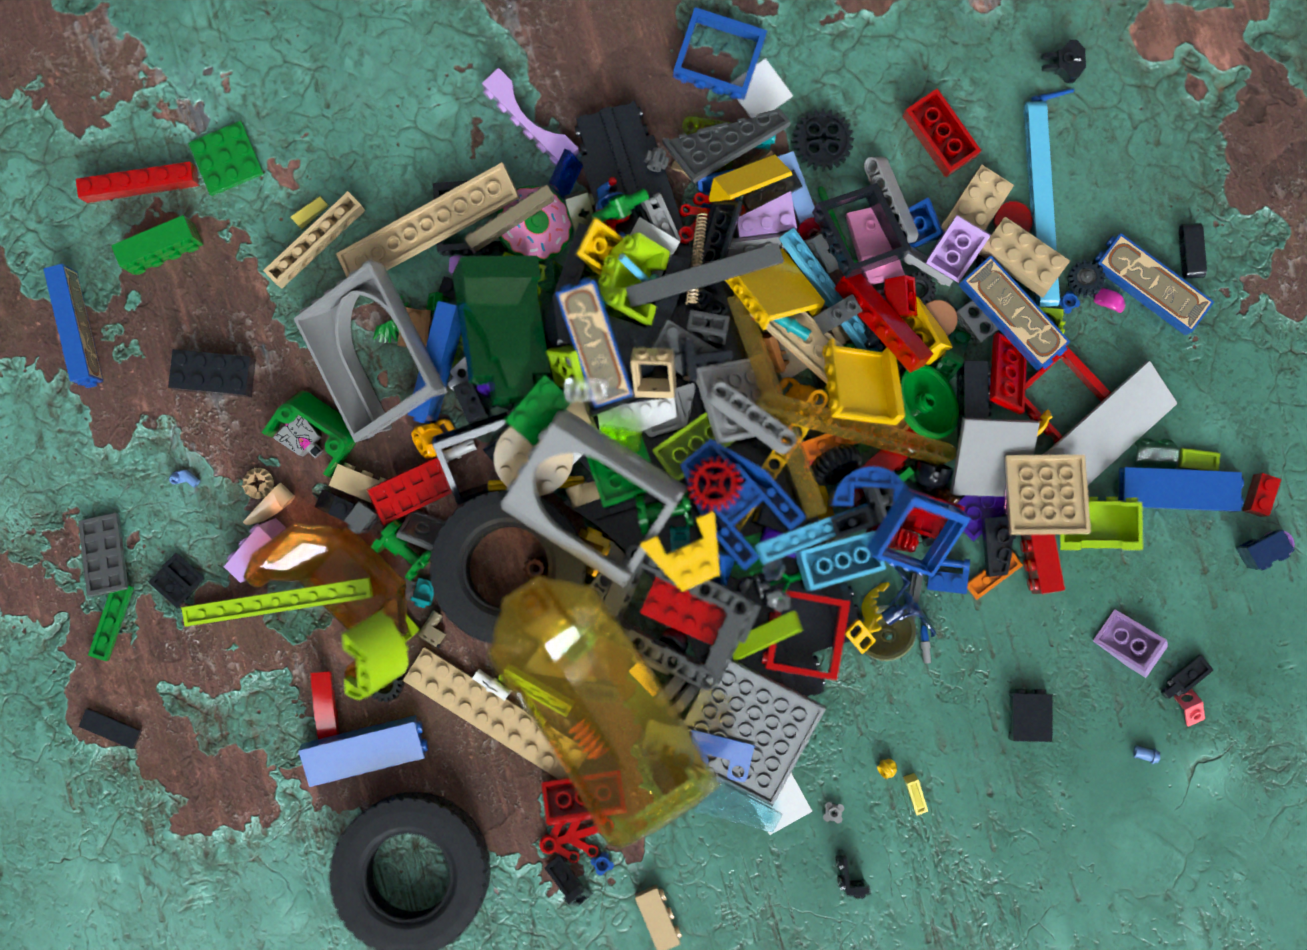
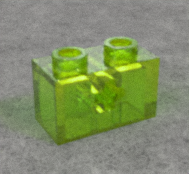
M608 424L600 426L601 432L633 452L640 450L642 430Z

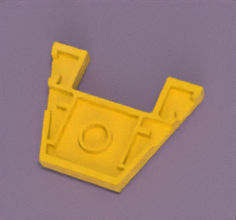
M713 511L696 518L703 538L675 551L665 554L657 536L640 543L647 554L682 591L719 575L715 516Z

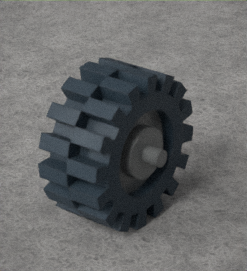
M1083 260L1081 264L1078 262L1076 266L1072 267L1068 277V286L1072 288L1071 291L1073 293H1077L1076 296L1078 297L1080 295H1083V298H1086L1087 295L1093 297L1094 293L1098 294L1099 290L1103 287L1105 272L1103 273V268H1099L1097 262L1093 264L1092 260L1089 263Z

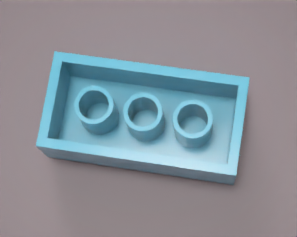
M872 531L796 552L795 555L805 591L885 570L884 560L879 562L871 556L872 553L867 549V545L876 532Z

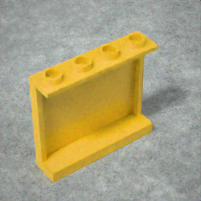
M783 248L780 249L784 260L782 264L725 280L763 330H766L771 320L808 311L812 317L817 316L825 303L824 299Z
M831 338L824 345L822 356L825 361L826 389L829 393V408L831 409L832 417L896 425L905 417L897 359L888 348L883 352L835 346L834 338Z

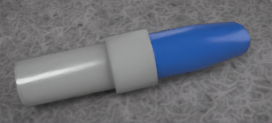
M921 626L920 644L923 664L931 663V646L926 626Z

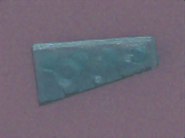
M714 777L711 778L694 813L711 815L714 818L746 824L749 827L774 832L782 817L781 812Z

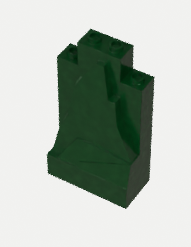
M538 256L460 257L452 275L469 383L484 385L488 382L492 405L498 404L503 407L519 403L534 385L533 381L537 382L542 375L548 377L551 373L537 294L538 281L541 278Z

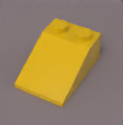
M593 218L576 254L590 269L601 275L605 257L624 238L598 219Z
M916 297L918 316L902 319L934 353L925 364L930 365L947 350L953 348L936 319L920 298Z

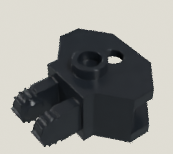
M1069 40L1065 47L1057 52L1041 54L1042 60H1054V64L1041 66L1042 72H1054V75L1058 74L1066 84L1074 83L1086 68L1085 48L1078 40Z

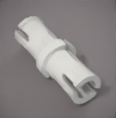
M472 438L459 445L454 444L452 448L443 452L448 462L455 458H462V455L477 450V447Z
M480 668L472 678L487 688L486 691H491L503 699V701L512 691L499 683L497 678L490 677Z

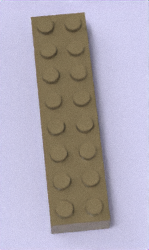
M547 185L539 187L538 191L530 193L526 199L519 200L515 206H510L506 212L499 213L494 220L490 219L486 225L479 226L474 233L467 234L465 238L466 244L473 254L554 202V194Z

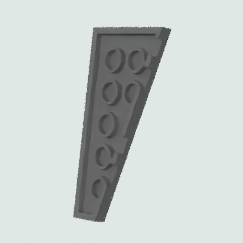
M779 108L757 114L754 118L746 120L741 118L735 123L728 124L726 122L698 130L697 133L686 135V133L681 134L675 139H662V143L691 181L696 183L788 128L790 120Z

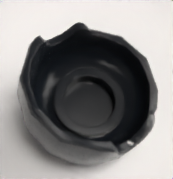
M672 627L665 629L659 637V640L681 650L683 653L689 645L687 635Z

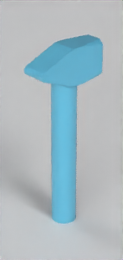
M621 254L618 257V260L642 283L660 278L657 274H652L649 278L625 254Z

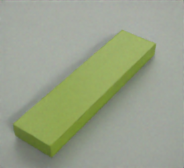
M792 611L751 630L746 643L739 641L733 654V660H740L802 631L797 613Z

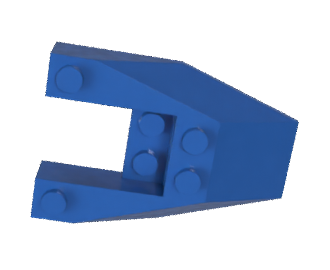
M710 439L680 466L689 486L694 484L689 483L688 479H695L690 472L695 471L697 473L698 470L695 468V465L698 464L702 468L701 460L703 459L706 461V464H710L709 457L713 458L714 463H716L717 457H721V464L727 459L729 460L727 467L731 464L735 465L732 472L740 471V474L735 477L742 478L741 483H736V485L742 486V490L735 491L740 494V497L736 498L733 496L732 498L736 503L733 505L728 501V509L724 507V504L720 505V512H718L717 506H714L713 513L715 516L716 538L745 571L760 557L735 529L734 525L762 501L767 504L789 531H792L805 519V515L764 469ZM710 469L707 472L712 476H717L724 470ZM730 475L726 477L723 483V487L728 493L732 487ZM703 476L699 480V491L702 494L707 486V481ZM710 479L712 484L710 488L716 487L720 489V486L718 484L720 483V480L715 482ZM713 493L706 498L719 500L724 497L719 493ZM703 501L697 505L701 516L711 512L709 511L710 505H707L705 509L701 508Z

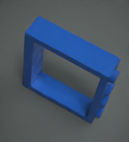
M695 7L673 71V77L681 80L682 83H693L695 87L700 89L708 88L719 95L723 93L730 95L734 100L735 98L745 100L767 30ZM696 23L757 42L743 87L681 68Z
M904 487L867 545V549L872 553L871 556L879 562L884 560L894 567L899 565L906 571L913 570L921 576L925 574L933 577L971 518L961 508ZM913 505L949 518L922 560L886 548Z

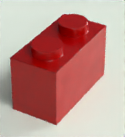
M902 275L885 279L884 292L886 294V302L901 318L918 316L915 277Z
M1265 473L1253 474L1242 511L1259 517L1270 516L1281 479Z

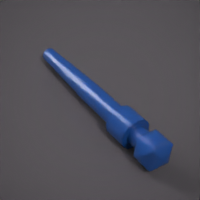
M1073 88L1050 94H1041L1038 97L1033 96L1030 101H1047V99L1072 93L1075 90Z

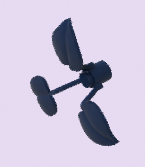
M896 565L895 569L902 577L904 585L893 601L888 604L889 607L881 612L884 620L891 626L898 620L901 621L904 618L916 615L930 629L931 637H934L936 631L929 618L905 590L911 584L907 573L901 566ZM904 592L907 603L902 607L898 603L895 605ZM908 608L910 613L904 614V609Z

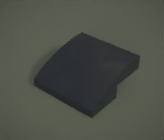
M175 553L162 565V569L148 583L178 609L205 578L181 556Z

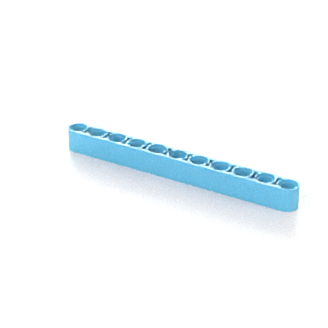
M1046 101L1025 102L1024 123L1030 212L1033 217L1031 231L1033 236L1057 251ZM1057 278L1043 298L1036 294V304L1038 307L1059 305V279Z

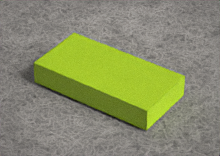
M1180 448L1178 468L1219 471L1221 453Z

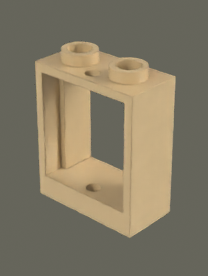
M634 348L631 367L635 397L674 398L677 384L673 349ZM640 364H667L669 379L642 378Z

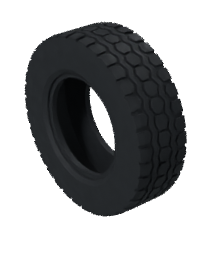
M508 490L482 494L467 501L455 510L438 532L430 557L431 585L435 598L447 618L457 628L472 638L495 645L529 643L555 630L572 613L581 597L586 579V563L502 510L500 504L504 497L508 495ZM539 497L543 508L551 519L561 528L581 540L577 530L567 516L552 503ZM507 527L521 528L533 534L543 545L549 562L548 578L543 590L527 605L514 609L501 608L486 601L476 590L470 572L472 555L479 542L491 532Z
M405 792L391 795L369 806L342 833L338 844L335 846L330 863V895L333 896L334 908L337 909L336 913L340 920L344 922L343 925L349 932L353 933L352 935L358 941H363L365 946L370 949L373 947L375 950H439L459 938L475 919L489 887L490 857L486 841L482 837L483 834L479 827L476 826L471 816H468V813L461 807L459 808L457 804L450 800L447 801L446 798L425 792ZM403 834L422 836L432 841L443 852L449 866L450 882L446 896L439 903L425 910L406 911L391 905L382 897L374 881L373 862L380 845L389 838Z

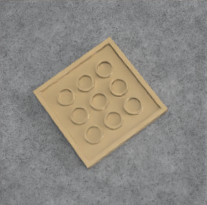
M1085 455L1005 456L1009 535L1091 533Z

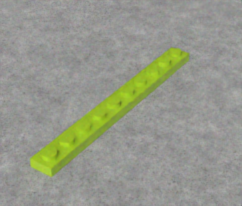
M370 577L184 606L181 607L184 626L186 627L373 597Z

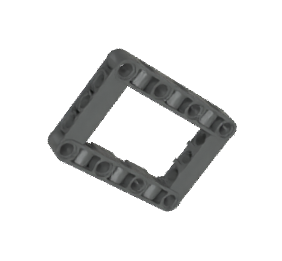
M640 544L628 547L620 564L621 567L627 568L635 555V551L641 546ZM646 552L624 588L614 581L612 582L594 623L596 633L704 690H711L719 686L754 611L753 600L712 578L687 589L690 591V594L710 604L714 603L726 609V614H728L723 627L719 628V635L714 646L710 648L711 653L708 660L704 663L622 620L644 569L655 573L656 577L677 586ZM705 584H708L710 586L711 590L709 594H706L704 592L703 588ZM740 601L746 605L744 612L739 609ZM605 620L609 623L608 630L604 628ZM639 638L643 641L642 648L637 644ZM672 656L678 659L677 666L672 663ZM707 674H710L713 677L712 684L707 682Z

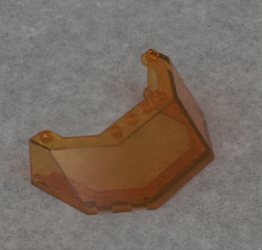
M295 522L253 552L243 578L254 587H262L270 580L299 582L303 587H311L370 577L373 597L323 606L347 630L382 610V613L393 619L394 625L401 637L407 632L406 581L358 534L349 528L337 529L331 528L329 525L316 524L315 526L304 525L302 522ZM355 657L354 661L346 667L345 677L351 675L357 679V659Z

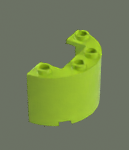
M638 232L625 236L613 248L610 254L605 257L604 266L599 278L600 291L604 301L610 306L645 325H652L656 306L642 304L631 308L626 287L642 282L618 260V257L621 254H625L650 278L652 271L666 270L670 251Z
M1116 496L1106 497V500H1098V497H1088L1091 533L1060 534L1061 550H1081L1082 548L1143 550L1142 502L1138 501L1137 497H1129L1126 500H1118Z
M379 611L342 633L343 649L357 659V679L351 675L344 679L345 694L357 700L366 698L405 673L408 666V646L403 642L391 617Z

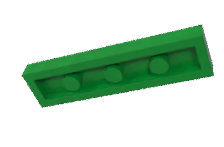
M128 585L126 590L109 593L88 656L106 662L110 660L134 590L133 586Z

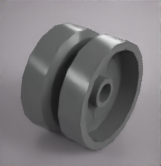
M675 674L666 680L654 698V701L659 706H664L672 700L667 707V712L674 718L683 711L700 689V687L690 682H687L684 686L683 684L686 680Z

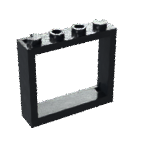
M469 180L433 183L434 199ZM443 240L437 243V252L439 255H443V257H452L454 254H462V256L473 255L466 243L444 245ZM493 241L477 251L483 255L492 254V251L508 252L501 241Z
M877 183L819 202L812 211L815 217L814 221L818 223L822 237L826 239L830 252L837 260L839 270H842L846 279L903 259L911 251V247ZM866 198L893 250L854 263L828 210Z
M507 411L432 437L433 447L457 505L464 504L490 491H488V483L460 492L443 448L504 427L505 429L508 428L510 425L504 421L508 415Z

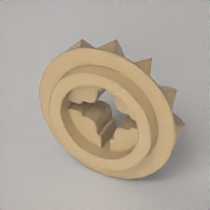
M254 468L247 471V474L243 477L242 487L245 493L252 498H264L273 489V477L265 469ZM256 477L260 481H265L264 483L259 485V490L257 489V486L250 485L256 481Z

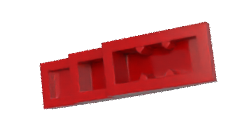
M332 671L310 673L318 739L338 735V709H336Z

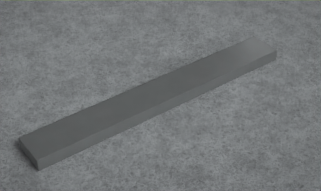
M775 243L626 287L627 295L632 308L782 264L784 260L779 244Z

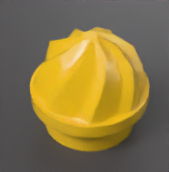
M891 759L881 760L877 770L884 779L892 778L897 772V764Z

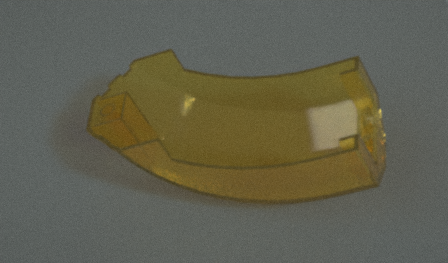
M538 576L503 599L501 606L503 608L500 618H498L493 634L495 636L492 646L489 648L488 656L506 689L517 696L556 754L607 844L621 850L660 830L694 808L723 784L659 679L623 626L593 587Z

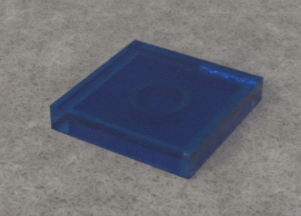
M564 148L549 181L550 186L564 199L565 195L571 193L582 169V164L570 150Z

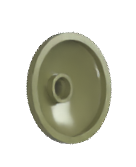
M889 605L878 606L879 609L876 613L881 614ZM912 616L901 621L898 620L891 626L887 624L883 617L877 621L881 626V630L872 632L871 635L876 641L865 652L867 655L880 661H892L909 652L914 645L917 635L916 625ZM891 635L892 639L887 640V636ZM868 636L860 642L862 649L870 642Z

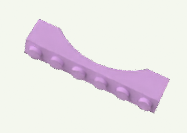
M499 68L482 83L483 93L490 100L493 98L497 102L496 106L501 112H507L511 116L509 119L515 126L520 125L524 129L523 133L529 140L533 138L537 142V148L542 153L546 152L550 156V161L556 167L559 165L564 169L579 154L578 147L566 135L546 131L536 126L523 114L515 100L512 81Z

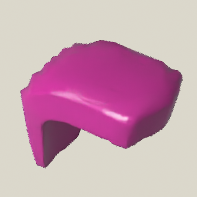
M1102 288L1094 296L1096 304L1121 313L1125 308L1123 296L1115 291Z

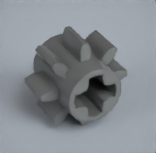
M653 148L652 151L648 150L644 162L648 163L647 168L649 170L660 172L661 169L665 170L669 157H665V150Z

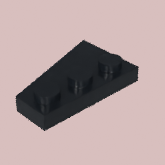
M1008 516L981 518L986 576L1008 575L1012 557L1011 548L1013 539H1016V535H1009Z

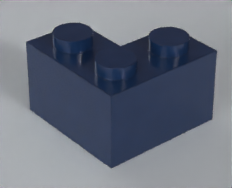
M1279 529L1259 539H1251L1236 547L1247 568L1261 569V571L1272 567V562L1276 560L1283 561L1289 558V553L1295 551L1284 530Z

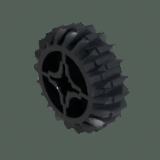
M846 443L844 445L840 444L837 447L834 446L813 461L810 467L811 476L819 486L833 485L860 467L859 465L862 463L861 454L853 444Z

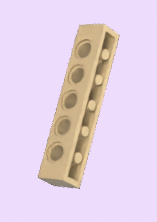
M346 192L263 271L282 289L366 210L349 192Z

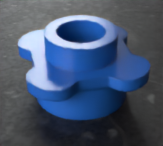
M1067 291L1063 297H1060L1059 305L1064 309V313L1069 314L1074 307H1079L1080 301L1072 291Z
M602 852L600 856L591 859V864L594 865L598 875H603L604 872L612 870L614 867V863L609 860L607 852Z

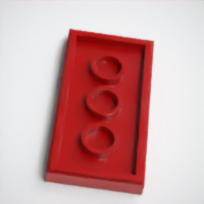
M1000 333L993 335L989 400L1020 415L1024 413L1027 359L1006 336Z

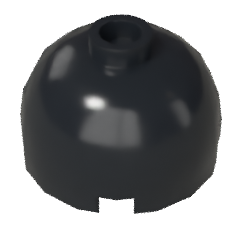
M917 458L914 466L915 480L923 485V490L933 492L934 489L946 487L954 472V469L948 465L936 461L935 463L928 462V459Z

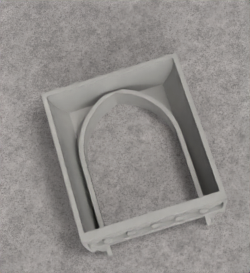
M372 259L365 261L360 269L349 273L347 279L337 282L335 288L325 291L322 298L313 300L310 307L300 310V314L294 318L355 443L371 438L379 432L392 429L391 424L414 408L433 396L447 393L385 266L380 262H374ZM359 295L376 301L390 314L427 385L386 413L353 347L351 316Z
M569 410L558 411L550 428H545L539 437L541 440L540 444L534 446L528 455L531 457L526 464L523 463L518 470L520 476L508 486L507 490L509 493L504 497L500 505L502 510L624 588L646 551L640 546L627 568L624 569L557 525L543 508L538 496L536 486L538 465L544 460L559 454L577 453L591 456L607 464L666 502V507L644 541L658 535L688 487Z

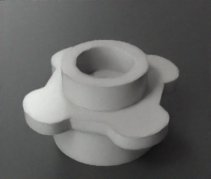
M827 802L823 819L827 822L831 820L841 823L844 806Z

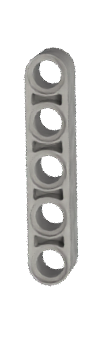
M884 156L867 158L864 163V169L871 185L878 184L904 235L906 232L908 243L915 242L918 238V230L889 161Z
M719 382L710 391L708 400L714 407L778 453H787L796 443V436L791 430L729 385ZM716 392L721 393L723 397H719ZM732 404H736L739 409L734 408ZM748 415L753 416L755 421L751 420ZM765 427L769 428L772 433L767 432ZM781 439L786 440L788 445L784 444Z

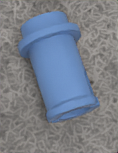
M1135 746L1133 751L1134 758L1150 761L1151 764L1158 763L1161 753L1157 749L1153 748L1151 750Z

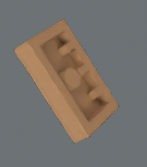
M405 307L426 348L429 336L428 330L432 322L431 311ZM399 331L397 346L407 347Z

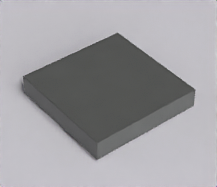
M415 510L408 514L396 537L432 551L438 532L442 525L445 524V521Z

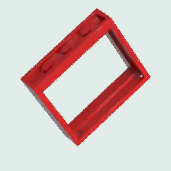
M1066 346L1068 349L1062 355H1055L1052 358L1054 362L1046 369L1040 368L1026 381L1025 390L1061 359L1101 402L1111 394L1068 346ZM1025 397L1024 409L1027 411V416L1032 421H1042L1040 418L1042 414ZM1048 422L1043 433L1047 436L1050 435L1055 445L1063 436Z
M787 590L786 595L789 597L839 605L828 672L773 663L776 643L768 646L767 652H763L762 663L765 664L767 669L837 681L850 601ZM774 608V612H770L769 622L781 617V612L776 611Z

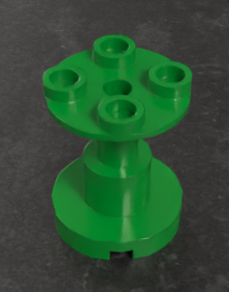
M686 489L682 496L683 502L677 503L670 516L685 514L687 526L690 527L694 525ZM644 495L636 496L641 531L643 535H647L650 532L649 524L657 521L666 505L662 506L661 502L646 505Z
M397 519L392 521L381 532L382 535L379 540L376 538L371 548L376 553L387 548L395 556L400 554L412 565L405 575V578L411 581L418 574L417 571L420 568L424 569L430 562L429 559L432 551L427 550L420 557L407 546V541L397 538V532L403 524Z

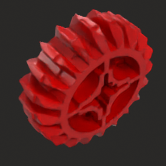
M709 457L710 464H706L704 459L701 460L703 467L701 468L696 464L695 468L698 472H690L695 479H688L689 483L694 484L689 486L688 490H695L690 495L691 498L698 496L695 504L698 505L703 501L702 509L710 505L709 511H713L714 506H717V510L720 512V505L722 504L728 509L727 502L730 501L734 505L736 502L732 497H740V494L735 492L736 490H742V486L736 485V483L742 482V478H735L740 474V471L732 472L735 465L731 464L727 467L729 463L727 459L721 464V457H717L716 463H714L712 457ZM710 469L724 470L717 476H712L707 472ZM728 475L732 479V487L729 493L723 487V483ZM701 476L707 481V486L702 494L699 491ZM710 479L715 482L720 480V483H718L720 489L716 487L710 488L712 486ZM713 493H719L724 498L719 500H710L706 497L708 495L710 496Z
M881 523L874 527L868 528L866 533L872 531L876 532ZM898 528L887 547L910 553L915 552L916 547H918L919 536L912 531Z

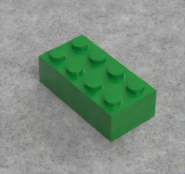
M182 215L115 243L111 247L119 266L131 274L139 275L144 273L147 268L163 265V262L166 260L178 259L185 252H194L204 244L196 225Z

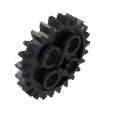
M815 109L813 116L808 112L806 115L807 120L801 117V124L797 123L795 126L797 130L793 131V135L796 136L792 138V143H796L793 146V150H799L796 153V157L802 156L800 163L807 161V168L814 165V171L817 170L818 166L821 167L822 172H824L826 166L831 171L833 164L838 168L840 166L839 161L845 163L846 159L844 156L849 157L851 153L848 150L853 149V145L849 144L854 141L853 137H849L853 134V130H847L850 123L844 124L845 117L839 119V113L833 116L831 109L828 114H825L824 109H822L821 114H818ZM809 128H816L818 133L811 134ZM828 128H835L837 133H829ZM821 137L824 138L825 143H822ZM815 146L818 152H810L809 147ZM834 146L837 149V152L831 153L828 150V147Z

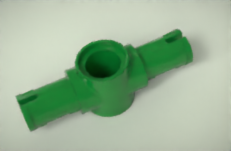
M641 189L631 195H617L608 200L609 204L606 207L591 214L592 219L596 218L600 222L609 218L622 219L632 213L631 210L634 209V206L648 200L649 196L645 189Z

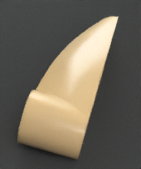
M595 482L579 484L566 489L572 508L600 499Z
M279 483L258 504L243 523L245 525H252L271 518L294 500L295 495L282 483Z

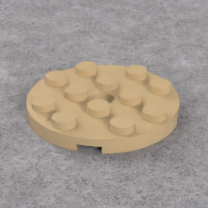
M511 426L506 428L500 435L494 451L496 472L507 487L520 476L518 470L523 463L526 464L529 461L528 455L533 448ZM573 453L552 456L538 465L536 474L538 496L555 491L566 481L573 466Z

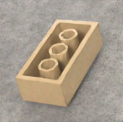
M981 165L942 223L943 233L956 215L985 231L1014 185Z
M1007 217L1002 220L979 253L985 259L992 256L1011 277L1042 298L1070 262V260Z

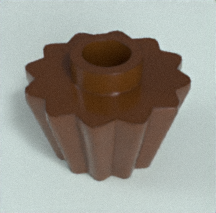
M950 488L935 489L934 497L956 504L960 500L958 496L950 493Z
M534 555L533 558L529 557L528 561L524 562L525 567L523 571H525V576L529 577L530 581L535 580L538 582L540 579L544 580L545 576L548 575V561L544 560L542 556ZM534 565H539L540 570L538 572L533 571Z

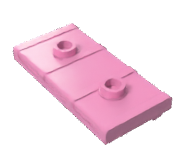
M871 208L846 214V222L859 262L893 250ZM900 260L862 273L871 285L883 283L888 278L905 275Z

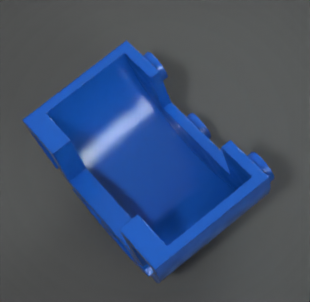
M881 467L861 468L846 475L837 482L830 493L827 507L847 508V506H853L854 489H862V487L892 488L893 506L903 488H908V486L897 474Z

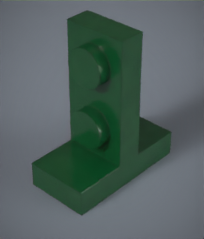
M957 328L954 329L948 338L953 348L947 350L934 367L948 382L962 366L965 359L963 355L971 338L970 334Z

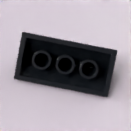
M741 201L712 202L708 220L706 221L707 224H705L707 227L705 228L706 231H704L706 234L704 235L705 242L703 243L705 245H703L704 249H702L704 252L702 253L703 256H701L703 258L701 265L728 257L741 213Z

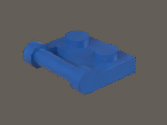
M945 558L941 566L963 568V574L937 571L933 577H928L927 590L967 594L970 559H964L963 561Z

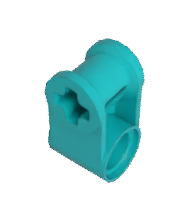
M670 525L672 551L690 544V527L687 525L683 527Z

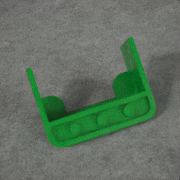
M299 391L277 409L261 433L273 438L282 423H292L298 415L329 435L325 443V450L334 458L323 474L332 478L337 464H343L356 443L339 412L309 392Z

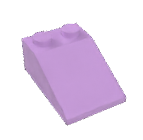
M956 215L928 255L926 264L959 283L991 234Z
M1117 610L1112 612L1093 640V642L1145 678L1168 647L1166 639Z

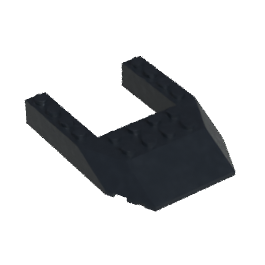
M582 223L578 224L544 325L547 350L567 345L574 346L556 293L561 292L560 287L569 284L579 286V281L584 277L587 264L576 254L589 228L588 225ZM672 254L665 276L689 269L691 261ZM680 294L656 300L652 325H647V328L609 316L633 390L634 384L631 367L633 349L651 347L665 319L671 321ZM565 356L566 363L572 367L570 359ZM640 364L642 378H650L656 364ZM562 365L563 372L567 374L566 368ZM551 371V373L549 374V376H548L547 378L550 379L552 382H554L553 375H552V371ZM571 374L570 379H573L574 374ZM583 374V378H584L585 386H586V388L583 389V392L590 395V392H589V389H588V386H587V383H586V380H585V377H584V374Z

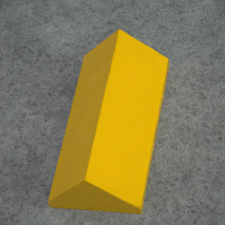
M774 154L713 178L709 200L710 202L736 198L792 175V172Z

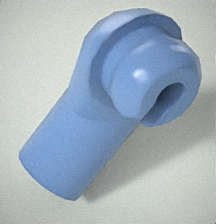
M188 470L175 471L169 476V481L172 484L187 482L195 488L200 483V480Z

